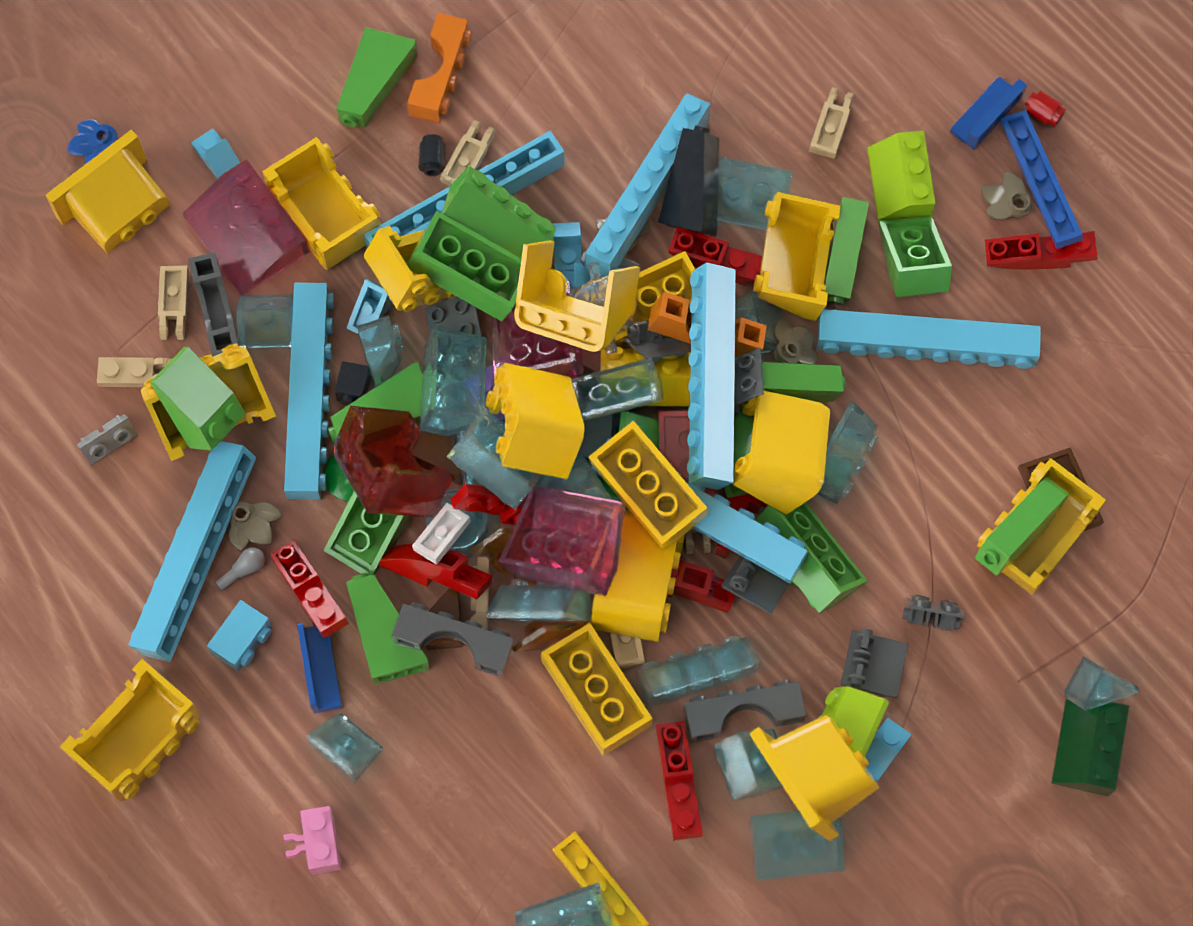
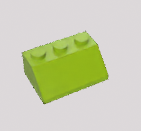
M924 131L896 133L869 146L867 152L878 222L932 216L935 197Z
M848 686L836 687L828 694L825 701V710L820 717L828 714L840 729L844 727L854 740L850 745L855 752L860 750L866 756L889 701Z

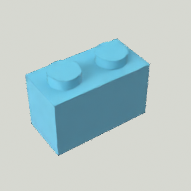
M240 600L208 643L207 648L212 655L239 672L242 666L246 667L250 664L255 655L253 651L258 644H263L268 639L272 631L270 629L272 624L268 617Z

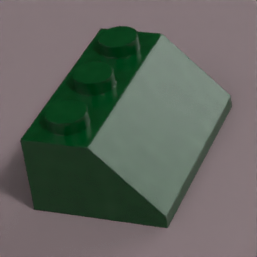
M1102 699L1065 700L1051 784L1107 797L1116 790L1129 705Z

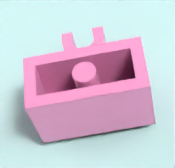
M330 806L300 811L303 835L285 834L283 838L285 843L295 841L297 844L303 842L305 844L296 846L292 851H285L287 859L295 858L301 853L306 852L308 869L312 875L341 870L334 816Z

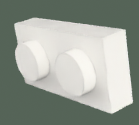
M446 503L412 545L413 550L437 565L470 524V516L460 510L453 509L452 505Z

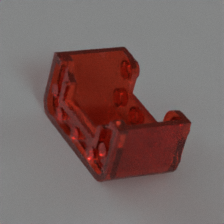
M350 405L334 445V456L368 513L432 518L439 511L443 497L450 487L452 476L445 467L436 466L431 472H423L412 455L410 449L418 436L419 428L409 411Z

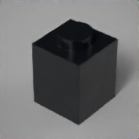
M342 361L334 391L337 401L342 405L348 406L367 394L371 379L369 366Z

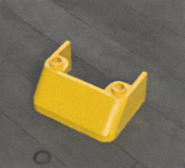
M549 240L524 244L514 312L515 321L518 326L588 351L596 352L606 349L634 311L640 267L633 266L609 271L605 305L601 307L566 296L567 281L565 276L560 271L551 269L555 241Z

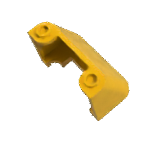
M781 192L775 194L773 201L768 200L765 216L769 218L760 275H756L753 291L757 292L758 298L803 319L817 320L827 305L828 293L825 292L827 285H824L830 241L834 236V224L832 222L839 219L840 205Z
M764 391L763 395L741 403L742 412L745 415H754L750 453L736 461L733 469L735 472L733 485L787 515L814 497L823 485L830 409L820 402Z

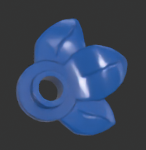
M92 119L84 120L77 124L80 134L70 140L67 151L72 155L85 156V164H87L118 140L117 131L111 125H100L96 120ZM106 134V137L101 140L102 136Z

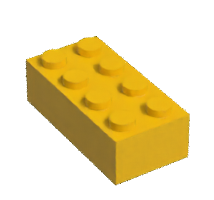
M685 251L639 272L634 311L608 348L612 346L622 349L629 347L623 341V338L628 337L627 327H630L632 323L649 320L652 305L663 292L688 299L691 303L692 287L690 285V278L695 268ZM607 288L587 296V302L604 307Z
M612 346L601 350L600 405L690 406L688 385L691 377V366L689 364L691 352H688L685 356L673 355L664 357L660 361H648L634 349H622Z
M634 421L589 456L591 465L663 551L708 515V509Z
M591 623L541 652L543 665L602 756L607 755L652 726L653 718Z

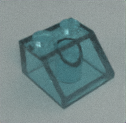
M389 316L357 326L361 347L370 368L375 387L393 377L401 362L399 351L404 350L397 324H391Z
M775 729L763 730L774 739H777ZM753 731L738 732L713 745L732 800L752 798L783 787L751 738L750 733Z

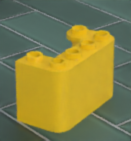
M316 137L271 165L262 173L267 190L275 204L325 270H329L366 246L364 234L378 227L381 223L378 220L380 214L377 208L372 203L368 205L364 202L360 195L355 196L353 194L349 180L345 175L340 177L336 171L337 166L332 159L335 157L333 151L327 143L322 145Z
M390 226L378 229L364 253V258L396 309L409 312L420 305H432L440 299L456 297L454 294L430 282L431 280L427 274L418 275L407 266V262L425 230L400 237L397 231H393Z
M232 344L223 348V353L213 357L212 355H206L200 358L234 392L245 411V416L236 425L245 421L250 424L254 422L252 417H261L263 422L276 417L251 356L244 346ZM151 378L144 382L145 387L141 389V393L171 461L185 456L182 450L187 447V444L150 384L154 379Z
M504 363L502 367L497 368L494 377L495 386L493 391H489L486 397V407L489 408L490 414L497 415L501 410L506 420L504 436L499 437L496 445V453L500 454L501 465L568 479L584 436V423L571 378L569 376Z
M1051 458L1046 464L1043 462L1038 464L1029 479L1032 483L1026 492L1021 489L1012 500V503L1015 505L1009 513L1003 511L994 523L998 527L1045 477L1050 478L1069 493L1045 532L1002 571V573L1031 595L1036 592L1106 501V499ZM987 528L976 545L979 549L994 530Z
M613 509L592 609L591 625L594 630L655 642L659 641L660 632L666 633L671 604L666 603L667 594L673 595L676 578L671 577L672 569L678 570L684 535L663 551L630 511Z
M143 659L132 669L136 673L133 683L129 680L126 681L125 685L127 688L87 730L82 728L80 731L82 737L73 739L69 736L60 746L70 758L119 801L125 798L127 800L132 799L140 789L139 784L146 777H152L160 768L159 763L166 755L171 756L179 748V741L185 734H191L200 724L198 720L200 712L194 703Z

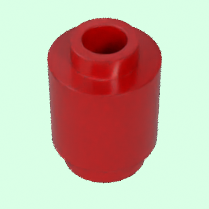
M1042 90L1037 94L1032 92L1025 103V106L1028 107L1027 114L1046 126L1051 125L1055 127L1066 111L1062 107V103Z

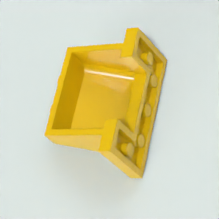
M132 129L45 195L56 218L62 225L75 218L107 254L123 241L130 240L137 230L144 225L151 224L159 213L170 206L166 195L142 166L147 161L139 137Z
M828 714L777 739H774L759 727L750 733L751 738L810 828L830 842L840 835L832 822L880 788L866 768L869 765L866 757L860 750L855 752L850 745L854 742L851 735L844 727L840 729Z

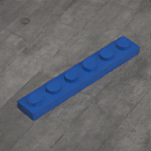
M1023 110L1000 118L1001 126L1056 249L1082 241L1083 234L1027 111Z

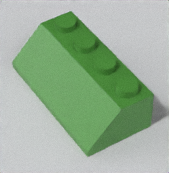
M470 165L450 185L442 214L521 259L524 244L553 241L556 229L547 218L538 215L526 203L517 200L505 188L496 185L484 173L475 170Z
M436 211L407 262V266L418 275L427 274L431 280L430 282L502 322L516 303L521 258Z
M806 502L787 515L769 505L754 520L761 525H764L765 522L770 523L780 530L779 535L786 539H789L790 536L795 537L805 544L804 549L808 551V555L792 582L801 589L807 597L809 604L819 613L834 607L868 582Z

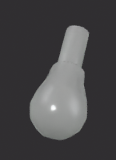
M256 547L245 549L238 560L232 565V569L218 579L216 584L223 591L238 578H243L246 575L261 570L265 563L263 552Z

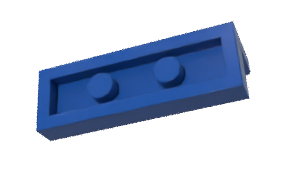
M997 77L951 127L950 133L975 150L1000 123V118L1005 117L1022 99L1027 84L1018 79L1011 86L1001 77Z
M303 622L297 623L309 701L313 713L342 709L331 637L328 636L324 639L315 626L305 628Z

